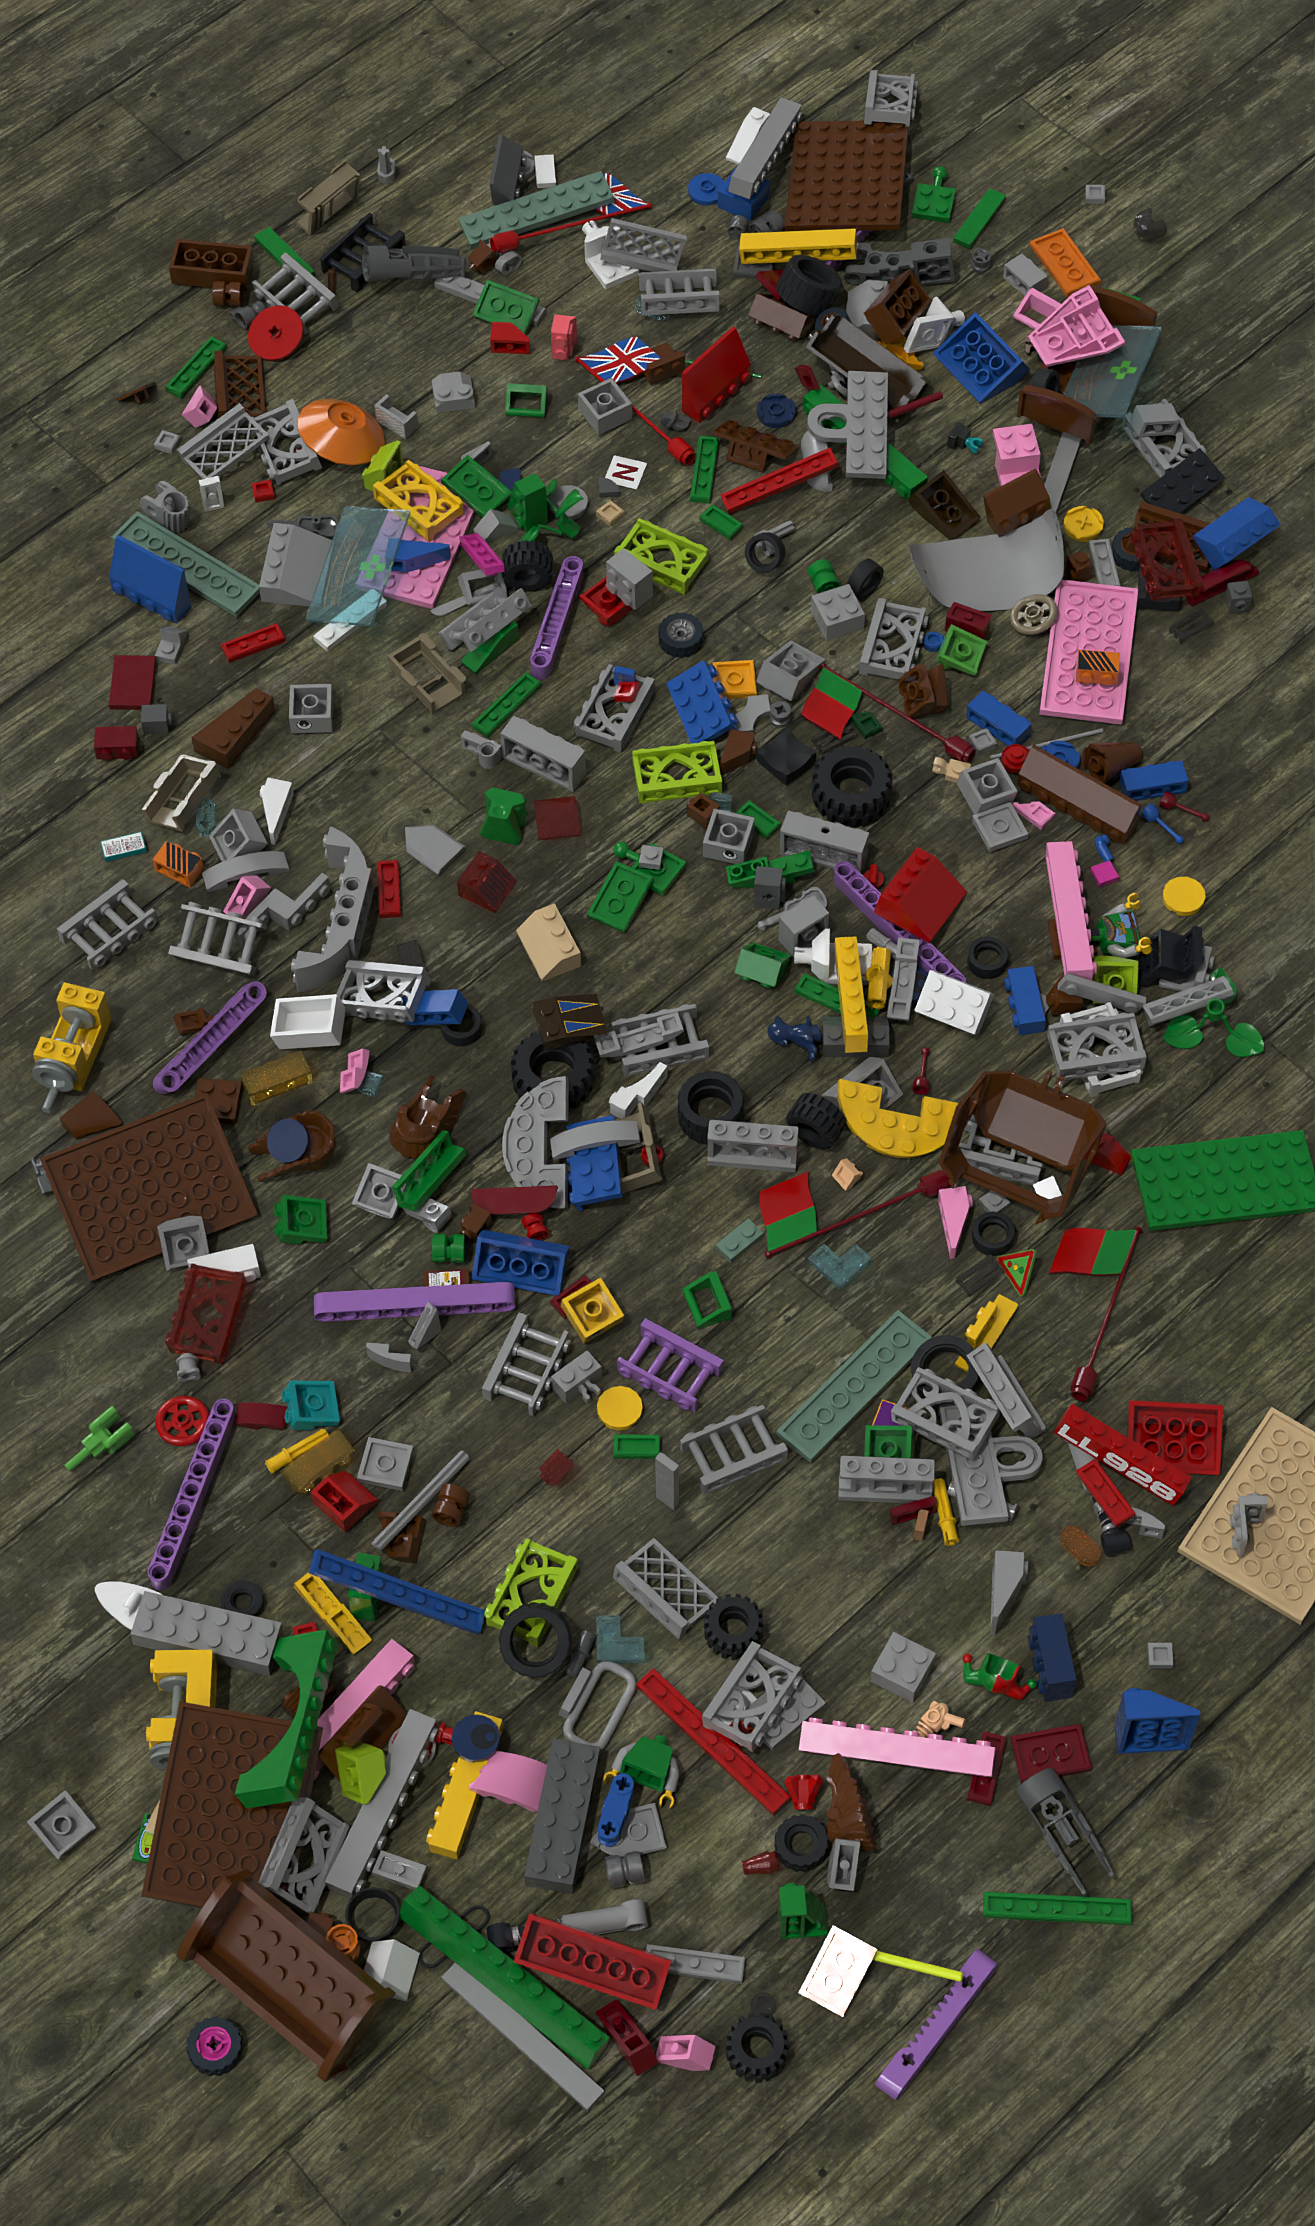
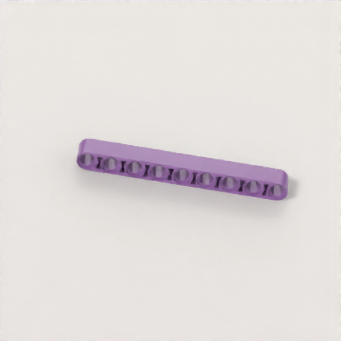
M841 861L835 865L834 884L888 938H892V942L897 945L898 938L920 940L917 961L919 967L923 968L928 974L930 970L944 972L942 974L966 983L964 975L931 943L874 913L881 893L851 863Z
M509 1282L322 1292L314 1295V1318L317 1321L329 1322L421 1316L428 1301L437 1308L438 1315L506 1312L515 1308V1286Z
M220 1399L212 1407L152 1558L148 1575L151 1585L156 1590H165L172 1583L235 1423L234 1407L228 1399ZM222 1411H229L226 1415H220ZM214 1431H221L218 1435H212ZM207 1451H213L211 1455H204ZM199 1471H205L203 1475H196ZM192 1491L197 1492L194 1496H188V1493ZM182 1512H189L187 1516H179ZM175 1532L181 1533L178 1537H172V1534ZM166 1553H173L169 1558L163 1557ZM160 1573L165 1574L164 1577L160 1579L155 1578V1576Z

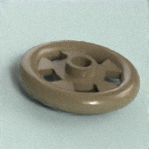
M1030 595L1021 599L1013 607L1010 614V622L1012 627L1021 634H1039L1053 625L1058 615V608L1055 601L1046 595ZM1037 602L1044 603L1042 607L1036 605ZM1025 606H1027V608L1025 609V612L1022 613L1021 610H1022ZM1045 611H1050L1048 617H1044ZM1025 619L1027 623L1022 625L1019 621ZM1041 622L1040 625L1032 627V624Z

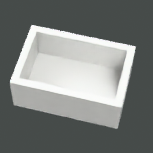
M930 970L914 1011L977 1035L980 1033L994 994L935 970Z
M337 994L276 999L270 1037L279 1049L340 1045L346 1007Z

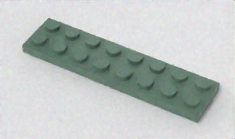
M602 171L458 219L472 250L480 245L478 243L480 239L486 245L489 244V240L494 234L510 230L521 234L614 203L615 201Z
M138 511L111 537L112 542L115 543L116 537L120 535L185 570L187 586L190 590L235 617L260 594L257 583Z
M897 1310L776 1431V1435L811 1463L912 1362V1358L920 1345L932 1337Z

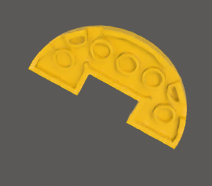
M843 1079L838 1080V1103L846 1118V1123L853 1134L858 1136L872 1150L895 1158H916L934 1152L944 1145L956 1106L959 1103L924 1096L922 1098L920 1117L880 1109L882 1087Z

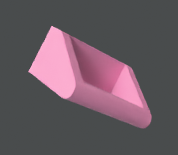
M1031 288L1014 313L1013 318L1035 330L1040 324L1023 315V313L1030 307L1040 314L1049 317L1061 304Z

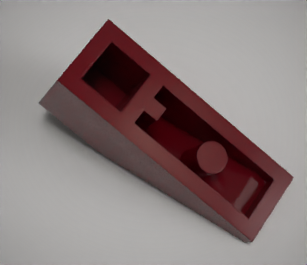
M617 1999L595 2012L622 2057L636 2076L658 2064L650 2042Z

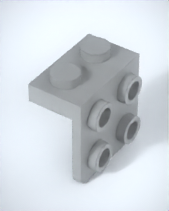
M1203 946V965L1181 984L1160 979L1159 986L1181 992L1208 982L1210 974L1206 973L1207 968L1212 969L1214 956H1210L1212 947Z
M1258 1493L1239 1496L1237 1504L1233 1505V1514H1230V1526L1235 1528V1536H1232V1548L1237 1550V1557L1243 1556L1247 1544L1246 1523L1263 1522L1268 1506L1267 1496H1261Z

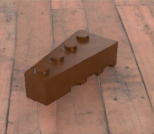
M255 688L191 737L194 752L229 769L275 713L273 697Z

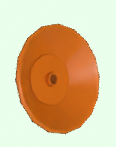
M330 398L313 401L302 409L297 419L298 432L305 444L320 457L334 463L352 466L369 463L372 456L377 454L380 447L385 445L384 431L376 418L362 407L348 401Z

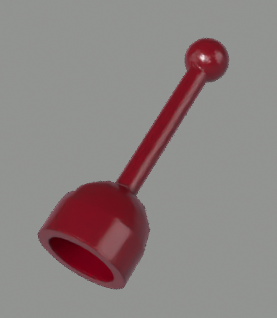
M1168 791L1165 792L1159 806L1162 808L1171 809L1176 806L1200 817L1204 822L1209 820L1207 813L1202 814L1177 803L1175 795Z
M924 1047L921 1050L923 1057L920 1076L915 1078L912 1083V1091L917 1095L928 1094L930 1088L929 1080L924 1077L927 1055L930 1053V1050Z

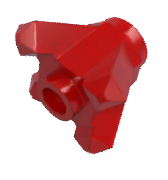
M819 1774L811 1775V1777L810 1775H796V1777L788 1776L784 1783L792 1798V1803H794V1810L813 1809L815 1797L823 1782Z

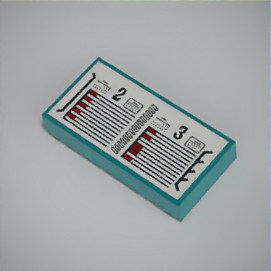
M142 832L100 841L105 862L147 852Z

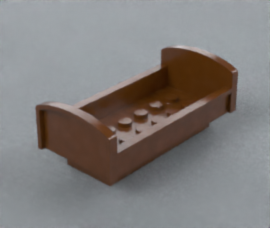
M1094 286L1090 287L1099 300L1101 310L1113 329L1117 328L1126 344L1106 355L1094 356L1089 359L1084 358L1048 367L1042 362L1039 368L1056 370L1059 373V393L1031 386L1030 382L1028 386H1023L1020 391L1017 410L1018 418H1021V416L1035 420L1036 423L1084 439L1088 445L1093 439L1094 430L1129 374L1126 373L1124 379H1115L1117 373H1110L1112 366L1121 367L1123 361H1131L1129 367L1134 366L1145 346L1151 344L1157 318V313L1140 301L1113 290ZM1121 368L1120 372H1127V368ZM1080 375H1081V378H1080V381H1079V384H1078V388H1077V392H1076V398H1075V400H1074L1077 383H1078L1079 377H1080ZM1092 382H1093V386H1092V390H1091V395H1090V399H1089L1090 389H1091V385H1092Z
M248 1869L225 1877L195 1918L178 1950L177 1957L184 1963L190 1960L196 1962L320 2068L317 2076L321 2080L327 2082L346 2073L349 2069L346 2066L347 2061L384 2002L394 1997L396 1992L390 1987L384 1988L253 1879L255 1875Z

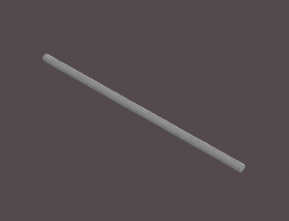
M1103 728L1036 744V746L1041 748L1053 741L1066 742L1102 733ZM1002 753L991 755L990 759L1000 758Z

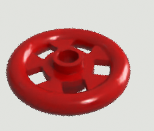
M177 1396L166 1401L158 1410L155 1420L156 1430L159 1436L171 1445L189 1446L200 1440L210 1413L205 1404L199 1399L192 1396ZM188 1405V1410L178 1411V1406ZM199 1411L201 1419L195 1421L192 1413ZM167 1413L173 1414L171 1422L165 1421ZM182 1417H185V1418H186V1421H184V1422H179V1419H180V1418H182ZM195 1427L197 1431L189 1436L186 1431ZM171 1428L179 1431L177 1436L169 1433Z

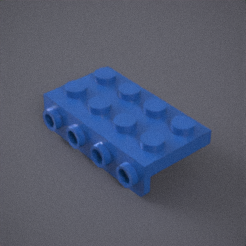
M705 660L666 683L691 744L712 741L730 729L739 730L737 726L739 721L730 710L732 704L723 693L725 692L723 684L717 679L718 671L714 665L710 666Z
M614 1115L569 1124L567 1125V1130L592 1123L616 1121ZM617 1143L575 1151V1156L566 1157L571 1170L568 1173L569 1184L572 1186V1192L569 1194L572 1205L576 1206L578 1211L584 1210L583 1205L623 1197Z

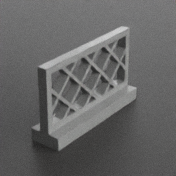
M611 218L605 241L602 244L600 260L651 272L677 271L687 236ZM613 227H621L623 231L617 233ZM638 231L643 235L635 237L632 232ZM628 235L631 239L624 242L621 237ZM660 236L661 239L654 242L651 237ZM616 239L619 242V244L612 243L610 241ZM647 239L650 244L642 246L640 241ZM672 240L681 241L680 244L675 246L670 243ZM665 243L668 248L661 251L658 246ZM635 244L638 248H633L629 246ZM654 248L657 253L647 250ZM673 253L675 257L667 256L666 254Z
M239 403L177 449L186 466H189L201 479H206L208 477H219L270 437L246 413L244 407ZM246 421L249 422V428H239ZM238 433H247V439L237 440ZM252 433H260L262 435L258 439H251ZM229 434H234L233 440H224ZM214 445H218L217 451H208ZM232 445L231 451H222V446ZM236 445H245L242 451H235ZM198 457H203L202 463H193ZM207 457H216L215 463H206ZM220 457H230L226 463H219ZM205 468H214V472L206 476L204 474Z
M655 1538L625 1562H619L614 1569L613 1579L678 1639H681L686 1634L687 1629L705 1615L712 1602L716 1604V1599L718 1598ZM654 1547L660 1553V1559L647 1558V1552ZM633 1563H644V1572H634L629 1566ZM647 1564H660V1573L647 1572ZM663 1565H673L677 1569V1574L663 1573ZM647 1578L660 1579V1588L649 1586ZM664 1579L677 1580V1588H664ZM680 1580H689L693 1584V1589H680ZM664 1594H677V1603H668L664 1600ZM680 1594L693 1595V1604L680 1603ZM697 1595L706 1596L711 1602L707 1605L697 1604ZM680 1609L693 1610V1617L687 1621L680 1614Z

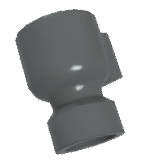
M257 301L251 307L245 306L229 312V316L231 319H235L241 328L246 329L250 327L254 318L266 308L262 302Z

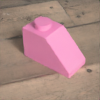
M242 876L223 912L227 915L229 912L242 915V919H246L267 897L271 887L258 876Z
M696 2035L661 2036L656 2059L659 2063L690 2071L710 2070L716 2046Z

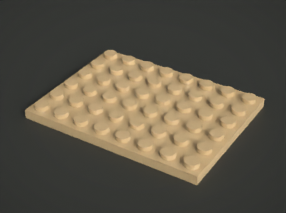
M1271 1407L1179 1546L1177 1552L1300 1625L1315 1603V1432ZM1251 1493L1267 1496L1268 1506L1263 1522L1246 1523L1247 1544L1243 1556L1237 1557V1550L1232 1548V1536H1235V1528L1230 1526V1514H1233V1505L1237 1504L1239 1496H1247Z

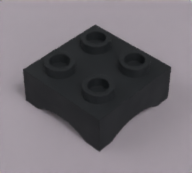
M1140 566L1137 608L1178 611L1181 568L1160 570L1148 566Z
M786 728L773 742L757 751V762L787 786L816 762V751L800 742Z

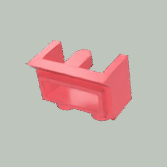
M554 315L551 329L552 359L569 360V356H572L574 345L577 344L576 317Z

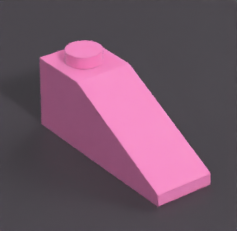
M966 1186L939 1190L938 1203L950 1259L956 1256L968 1219L969 1208L973 1207L971 1194H967Z

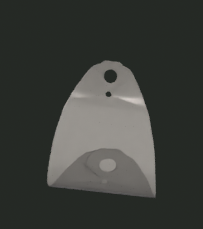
M1054 508L1047 510L1041 517L1031 523L1014 529L1000 537L994 534L937 543L909 545L910 555L920 579L941 604L950 608L953 602H957L979 611L1013 609L1017 602L1027 596L1034 594L1048 595L1061 582L1064 574L1062 532Z

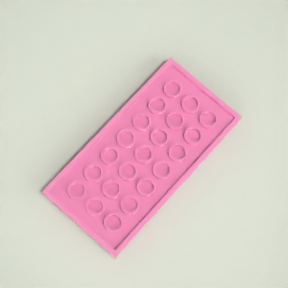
M420 466L426 474L432 475L435 481L443 485L441 479L447 474L446 472ZM407 476V477H405V479H404V481H403L402 484H403V485H406V479H407V478H408L409 481H414V480H413L412 478H410L409 476ZM409 493V505L411 507L417 505L429 507V494ZM403 494V498L400 497L402 500H405V499H406V497H405L404 494ZM463 502L464 515L457 517L437 532L434 538L429 541L430 543L450 544V560L411 572L387 571L386 554L389 539L428 541L390 511L366 562L370 564L373 556H381L379 564L386 565L384 573L376 572L373 580L365 579L368 571H362L356 584L357 590L369 593L374 589L383 597L433 609L461 547L459 536L466 535L476 512ZM443 504L442 507H446V510L436 511L440 513H446L448 510H450V508ZM434 516L432 522L438 519V517ZM374 563L373 569L376 570L378 566Z
M1061 580L1057 585L1054 601L1058 608V615L1050 630L1039 715L1122 725L1138 596L1137 588ZM1078 650L1120 653L1117 685L1076 682Z

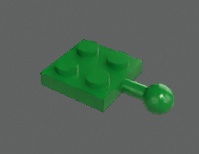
M937 166L932 173L935 179L934 185L918 183L912 218L949 223L956 189L941 187L942 181L947 178L948 172L945 167Z
M618 842L613 848L616 857H627L635 862L631 868L654 877V882L650 889L664 896L686 868V861L664 849L660 870L639 867L640 855L630 850L626 842ZM650 843V844H649V846L658 847L657 845H655V844H653V843Z

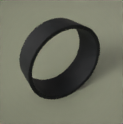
M369 1887L358 1891L349 1900L345 1911L347 1925L353 1928L352 1914L355 1907L361 1901L376 1897L384 1899L391 1904L395 1911L396 1921L388 1932L378 1937H365L356 1932L360 1940L369 1943L383 1941L391 1936L397 1927L399 1919L397 1900L390 1892L378 1887Z

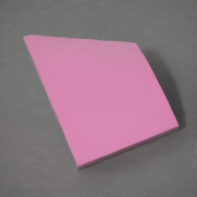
M496 1751L495 1755L489 1758L488 1763L479 1771L481 1774L475 1782L470 1783L468 1789L483 1797L492 1796L508 1805L515 1803L531 1812L538 1811L547 1765L525 1756Z

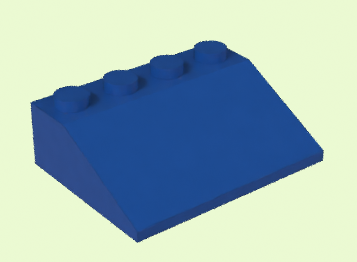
M976 312L933 352L939 361L980 404L1013 386L1030 371L1021 358Z
M120 535L116 537L109 574L112 590L117 594L128 597L134 603L145 606L147 610L160 614L164 619L178 623L191 608L185 570Z
M1131 1688L1123 1691L1114 1726L1117 1753L1190 1750L1199 1721L1200 1710L1149 1690Z

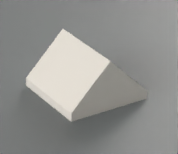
M396 1940L374 1941L371 1944L364 1971L384 1988L390 1987L396 1992L392 1998L407 2001L420 1953Z

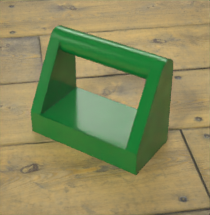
M507 383L505 415L545 418L548 396L547 386ZM512 395L542 397L541 410L511 408Z
M716 1271L707 1273L682 1289L698 1329L731 1319L732 1308ZM710 1288L718 1310L703 1318L693 1293Z

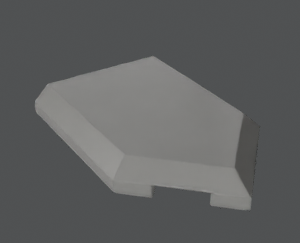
M436 825L405 827L407 854L438 876L466 849V846Z
M652 1803L630 1808L620 1839L615 1846L605 1847L601 1845L598 1840V1831L591 1839L590 1844L611 1856L619 1855L621 1858H624L626 1853L639 1851L640 1855L667 1849L656 1804ZM608 1830V1832L605 1833V1835H609V1833L613 1831Z

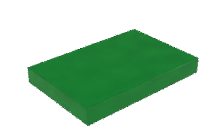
M487 279L472 316L491 324L492 322L513 323L526 335L540 300Z
M469 455L441 479V483L482 518L490 509L497 510L510 498L512 492Z
M616 861L590 907L587 917L625 934L654 882V877Z

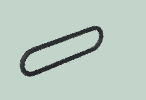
M474 1905L459 1917L463 1919L474 1909H482L486 1914V1920L475 1929L479 1932L488 1924L490 1914L484 1906ZM430 1942L419 1950L418 1961L426 1968H434L448 1957L444 1955L434 1964L424 1963L421 1955L431 1945Z

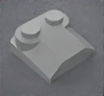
M463 372L440 374L432 379L436 413L475 408L470 375Z
M368 1163L352 1205L393 1220L399 1206L392 1186L402 1175ZM405 1183L404 1186L401 1188L402 1193H403L404 1190H405V1185H406V1183Z
M201 1216L177 1218L165 1221L157 1226L166 1270L188 1265L187 1259L209 1254Z
M66 1790L27 1821L34 1834L40 1838L57 1860L96 1828Z

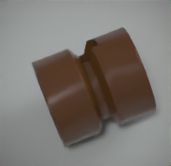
M215 280L212 290L213 305L226 306V304H229L230 307H242L243 283L231 281L227 284L226 281Z
M443 1484L438 1495L439 1501L435 1503L431 1514L432 1518L445 1526L458 1527L464 1515L462 1509L467 1507L470 1493L460 1486Z

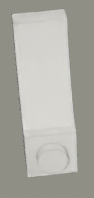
M659 1062L652 1072L639 1082L627 1088L621 1086L617 1093L614 1092L610 1097V1113L622 1119L628 1117L638 1103H642L646 1107L668 1077L667 1065Z

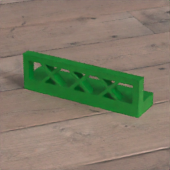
M443 1130L392 1186L399 1207L416 1212L467 1155L465 1148L452 1145L448 1131ZM443 1142L444 1147L440 1151L441 1143ZM431 1156L430 1163L427 1165L428 1158ZM418 1170V1175H417V1177L414 1179L415 1173H416V1171ZM406 1183V1185H405V1190H404V1192L402 1193L401 1188H402V1187L404 1186V1184Z

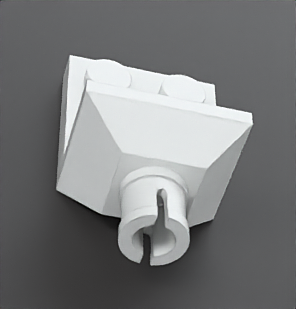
M590 221L591 226L588 222L583 225L582 231L586 234L584 241L585 262L605 290L639 276L638 268L600 260L602 244L605 241L609 226L598 228L595 221ZM614 226V227H613V229H614L617 233L620 232V228H619V227H617V226ZM616 239L610 241L612 243L619 244V242Z
M934 297L926 316L916 318L903 349L907 353L938 348L948 338L953 327L961 326L962 322H965L964 313L960 310L950 312L938 297Z
M830 929L823 930L812 941V947H795L794 964H811V971L821 981L827 984H838L834 956L835 943H830ZM857 943L862 985H869L864 975L871 966L872 944Z

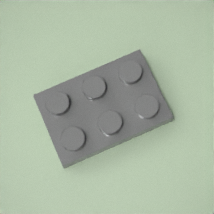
M788 1675L783 1677L778 1684H785L789 1678ZM803 1680L799 1690H794L792 1693L791 1701L787 1708H782L778 1714L779 1718L773 1728L769 1727L765 1733L764 1743L771 1751L802 1726L803 1721L807 1722L809 1717L812 1718L826 1705L824 1700L805 1680ZM766 1692L745 1710L766 1704ZM754 1724L748 1725L753 1731L756 1728Z

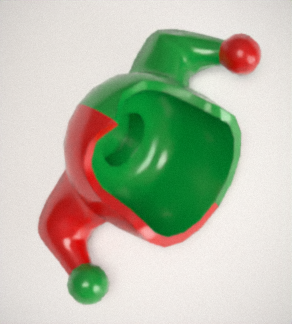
M968 1653L963 1655V1679L968 1685L984 1686L985 1689L992 1693H1003L1015 1700H1022L1031 1689L1037 1686V1682L1034 1679H1029L1023 1687L1018 1685L1016 1681L1021 1666L1014 1662L987 1653L980 1669L973 1670L971 1667L972 1655Z

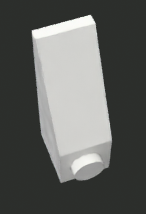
M755 107L752 108L744 119L726 156V160L739 165L770 113Z
M267 778L266 784L261 786L260 797L263 800L271 844L275 845L294 793L292 782Z
M253 1244L187 1259L190 1274L233 1282H251L261 1277Z

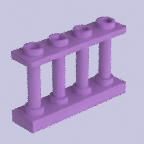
M645 1318L641 1324V1336L643 1339L628 1361L621 1357L618 1358L617 1370L623 1377L632 1378L638 1381L642 1387L646 1389L651 1388L658 1392L662 1398L675 1401L682 1409L695 1412L698 1408V1400L695 1398V1395L709 1375L714 1374L717 1377L723 1372V1360ZM650 1343L662 1346L663 1349L648 1371L636 1366ZM675 1353L682 1360L668 1381L665 1382L655 1375L668 1356ZM689 1364H695L701 1367L702 1370L685 1393L676 1388L675 1385Z

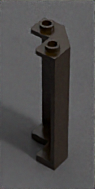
M839 313L830 314L823 323L825 325L824 328L816 332L813 331L807 339V349L847 378L848 371L888 373L887 408L890 410L920 399L931 383L929 379Z

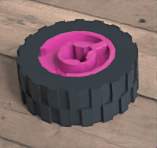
M217 2016L205 2018L203 2021L196 2023V2026L190 2030V2035L186 2041V2050L192 2065L200 2073H205L207 2076H222L221 2074L229 2073L233 2067L235 2068L238 2065L237 2063L242 2057L243 2041L239 2030L235 2028L231 2021L229 2022L226 2018H218ZM218 2043L219 2045L216 2047V2050L213 2051L210 2047L211 2044Z

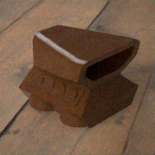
M925 663L914 666L899 679V692L905 698L904 710L911 718L914 719L925 714H939L948 707L943 664L929 671L926 670Z

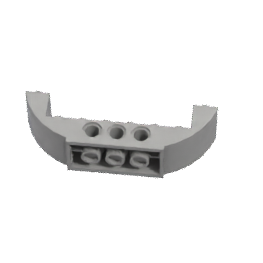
M333 827L329 828L328 835L325 834L323 838V847H326L325 859H328L329 868L343 869L345 871L340 874L339 885L341 887L340 891L337 890L335 893L336 907L331 909L330 921L332 923L331 926H327V943L322 945L321 954L298 951L296 959L293 958L291 971L294 972L293 983H296L297 992L313 990L332 982L347 970L345 966L348 960H358L374 895L371 868H367L360 848L350 837Z

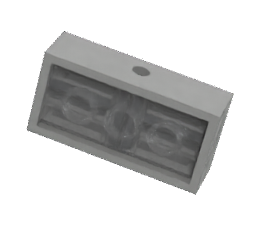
M787 812L780 830V855L789 856L810 850L813 864L834 869L837 863L846 861L862 873L868 857L869 832L850 828L840 823L824 821L821 818H813L799 812Z

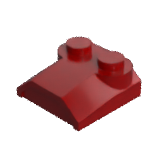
M604 577L584 594L579 595V598L598 616V621L606 626L615 624L632 610L631 606L625 605L621 598L616 594H612L607 589V577Z

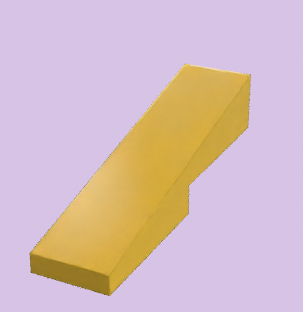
M308 1572L294 1583L293 1588L353 1656L372 1642L370 1636L345 1605L337 1600L321 1578Z

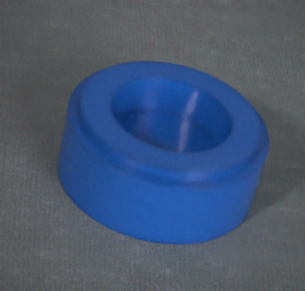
M928 632L923 638V646L929 652H938L944 638L938 632Z

